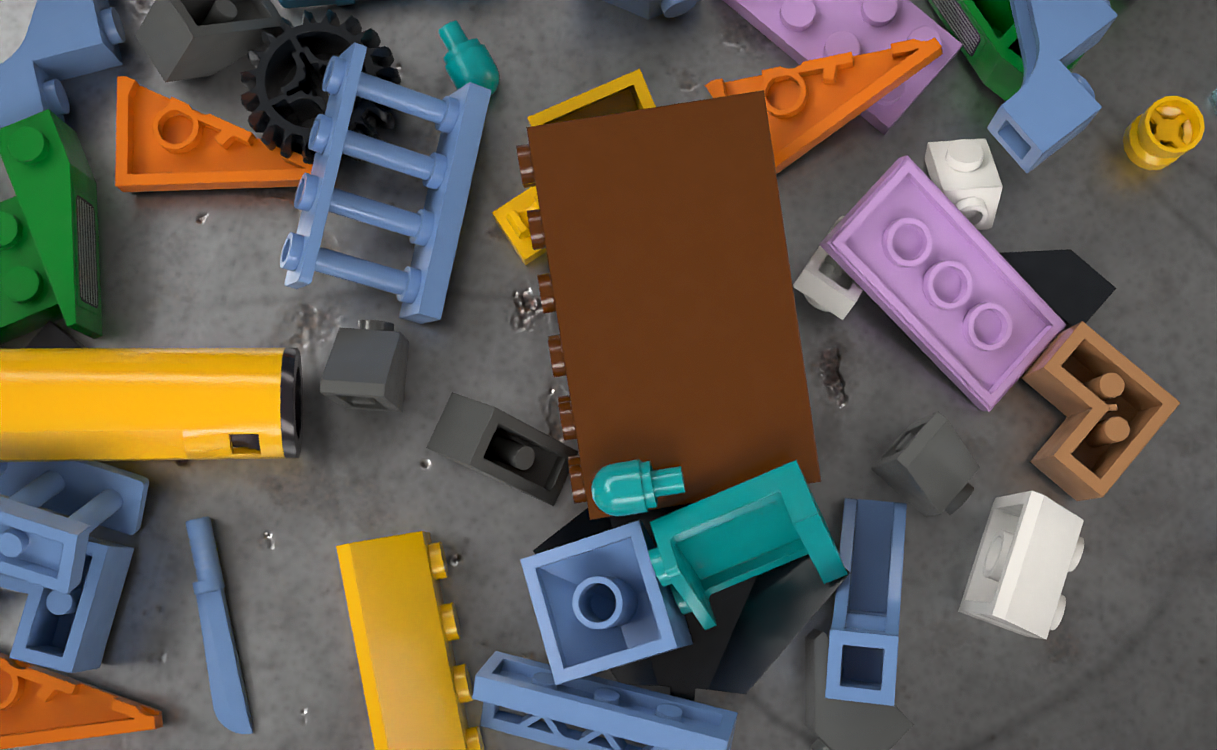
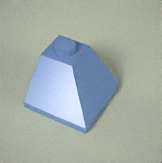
M638 520L520 559L555 685L693 644L685 616L674 599L670 585L663 587L655 574L648 551L656 547L642 521Z

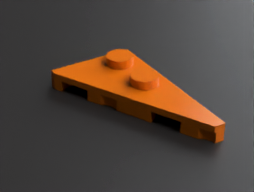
M935 37L928 41L911 39L891 43V49L853 56L852 52L803 61L801 65L795 68L779 66L761 70L762 75L724 82L722 78L711 80L705 87L713 98L764 90L776 174H778L943 54L942 46Z
M117 76L115 186L122 192L298 187L302 175L305 172L311 174L313 164H305L301 154L293 152L290 158H285L280 154L281 148L276 147L273 150H269L261 139L256 138L250 131L210 113L203 114L192 109L189 104L172 96L169 99L140 86L132 78Z
M0 652V749L153 730L163 727L161 710L40 666L9 658V655Z

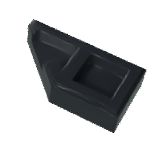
M1071 249L1000 253L1066 324L1065 330L1081 321L1086 324L1116 289Z

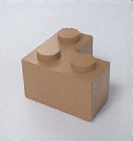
M1083 321L1059 333L1021 377V379L1067 416L1030 462L1076 501L1104 497L1180 404L1176 398Z

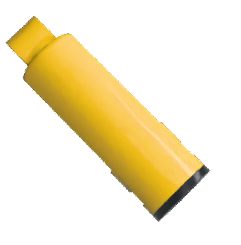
M298 348L0 349V462L284 459L300 457L303 432V377L301 356Z

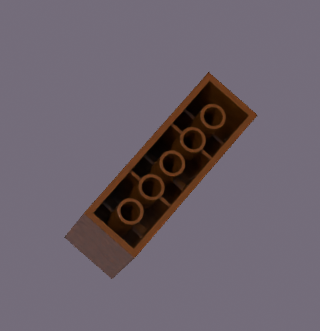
M764 90L526 127L529 144L517 145L516 149L522 185L524 188L536 186L540 208L528 210L527 217L532 247L534 250L546 248L550 273L537 275L543 314L557 313L560 334L548 336V345L553 376H567L570 395L558 396V407L564 441L577 439L579 455L568 457L574 504L587 502L590 520L610 517L611 515L604 513L596 506L592 498L591 486L593 479L599 470L609 464L638 459L641 462L651 461L653 470L681 466L686 492L657 497L658 507L649 508V510L698 502L797 460L807 484L821 482Z

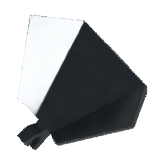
M693 503L653 509L644 513L610 516L590 520L587 508L535 548L533 552L538 554L638 520L643 522L655 547H657L650 521ZM809 554L711 594L709 602L717 626L705 630L693 612L685 614L693 644L610 669L617 682L628 685L670 687L671 696L694 702L695 689L747 694L848 575L824 584Z

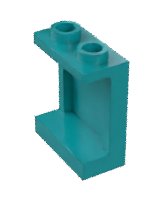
M797 460L650 521L657 547L648 552L659 582L663 587L670 585L674 599L682 614L685 615L693 612L705 630L717 626L709 602L711 594L809 554L824 584L848 575L827 523Z

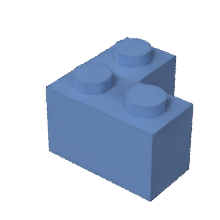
M89 537L81 583L69 594L0 573V587L28 594L9 658L67 673L100 668L134 548Z

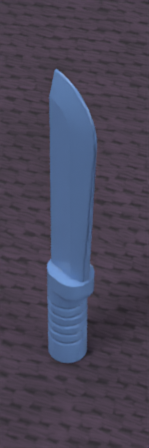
M207 516L189 520L185 524L198 582H194L192 585L197 598L213 709L218 720L227 729L239 734H252L251 713L223 589L225 584L221 565L219 564L220 561L211 519Z

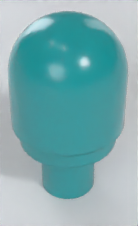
M458 21L449 22L438 30V34L448 50L443 57L446 64L445 70L456 89L458 90L471 82L492 90V95L499 85L500 75L486 46L481 44L477 38L468 40Z
M640 459L613 463L603 467L595 475L591 486L592 498L596 506L611 516H625L648 512L649 508L658 507L657 497L686 492L681 466L653 470L651 461L641 462Z

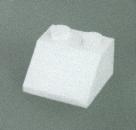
M1035 491L996 497L958 612L1026 637L1047 640L1049 630H1055L1064 615L1066 598L1064 595H1061L1067 573L1068 571L1072 572L1077 567L1083 554L1084 538L1079 535L1084 520L1047 496Z

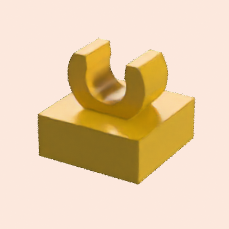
M536 186L530 187L492 212L494 220L525 265L546 253V248L533 249L527 217L528 210L540 209Z

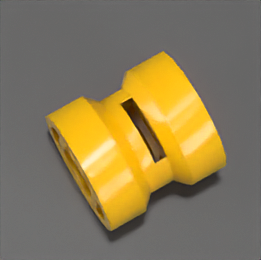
M1165 96L1150 105L1143 114L1136 117L1125 129L1123 136L1124 151L1129 160L1138 167L1146 170H1161L1175 162L1181 155L1189 152L1199 143L1205 129L1203 115L1199 108L1190 100L1180 96Z

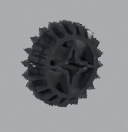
M330 9L327 10L321 23H317L313 14L307 10H304L302 25L296 27L293 26L291 21L282 17L280 25L284 33L276 38L273 34L262 31L261 39L267 49L265 52L248 50V59L256 69L240 72L241 82L249 89V91L240 96L244 108L252 112L248 117L250 127L256 133H263L261 141L269 150L281 147L280 154L285 158H290L293 152L302 155L305 164H313L316 151L308 148L312 128L300 127L290 122L296 119L304 122L308 119L316 118L318 114L325 115L327 105L322 96L317 95L315 90L317 86L312 78V74L316 73L321 83H323L329 61L320 60L314 55L326 53L341 55L355 42L367 47L361 72L398 85L401 83L398 69L390 67L394 62L390 48L386 46L379 47L381 40L378 33L372 28L362 32L359 20L352 15L340 25L337 14ZM297 66L296 75L293 80L281 88L287 74ZM362 98L357 108L351 114L348 130L381 140L375 129L376 127L394 129L395 120L392 114L387 111L393 108ZM352 157L355 161H361V159Z

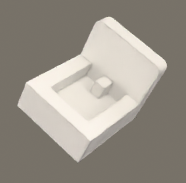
M986 138L928 142L925 163L931 181L977 230L990 229L994 223L1003 185Z
M840 216L838 218V220L835 222L829 233L845 216ZM820 245L793 284V287L802 292L807 301L815 308L831 312L842 320L855 305L863 291Z

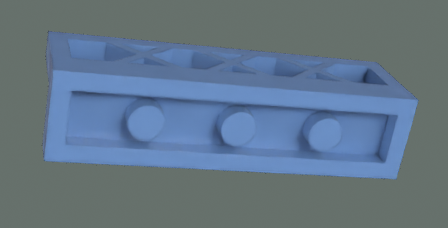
M495 651L475 675L472 699L483 701L480 726L568 750H731L738 715L734 711L593 675L555 685L550 664ZM499 706L528 714L525 716H520L513 713L499 710ZM565 723L585 728L587 730L581 732L567 728ZM624 739L646 744L647 746L643 748L627 744Z

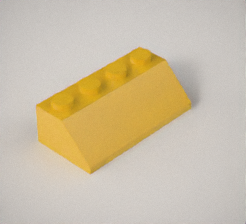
M418 531L336 546L375 750H484L479 726L469 728L464 703L473 701V691L467 665H456L452 641L460 639L461 633L454 603L444 604L439 579L448 578V566L442 542L432 543L429 532Z

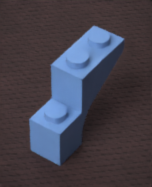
M37 0L22 44L11 57L0 64V128L47 109L51 110L65 122L63 114L69 113L70 106L66 91L60 81L123 65L118 43L125 42V31L118 12L114 7H110L109 0Z
M1009 0L1023 61V83L1021 89L999 107L987 129L1026 173H1029L1081 133L1102 108L1095 100V94L1090 84L1081 75L1071 73L1066 67L1096 45L1118 15L1111 8L1109 0Z
M845 498L839 554L850 574L836 589L833 620L829 634L825 698L894 706L907 503Z

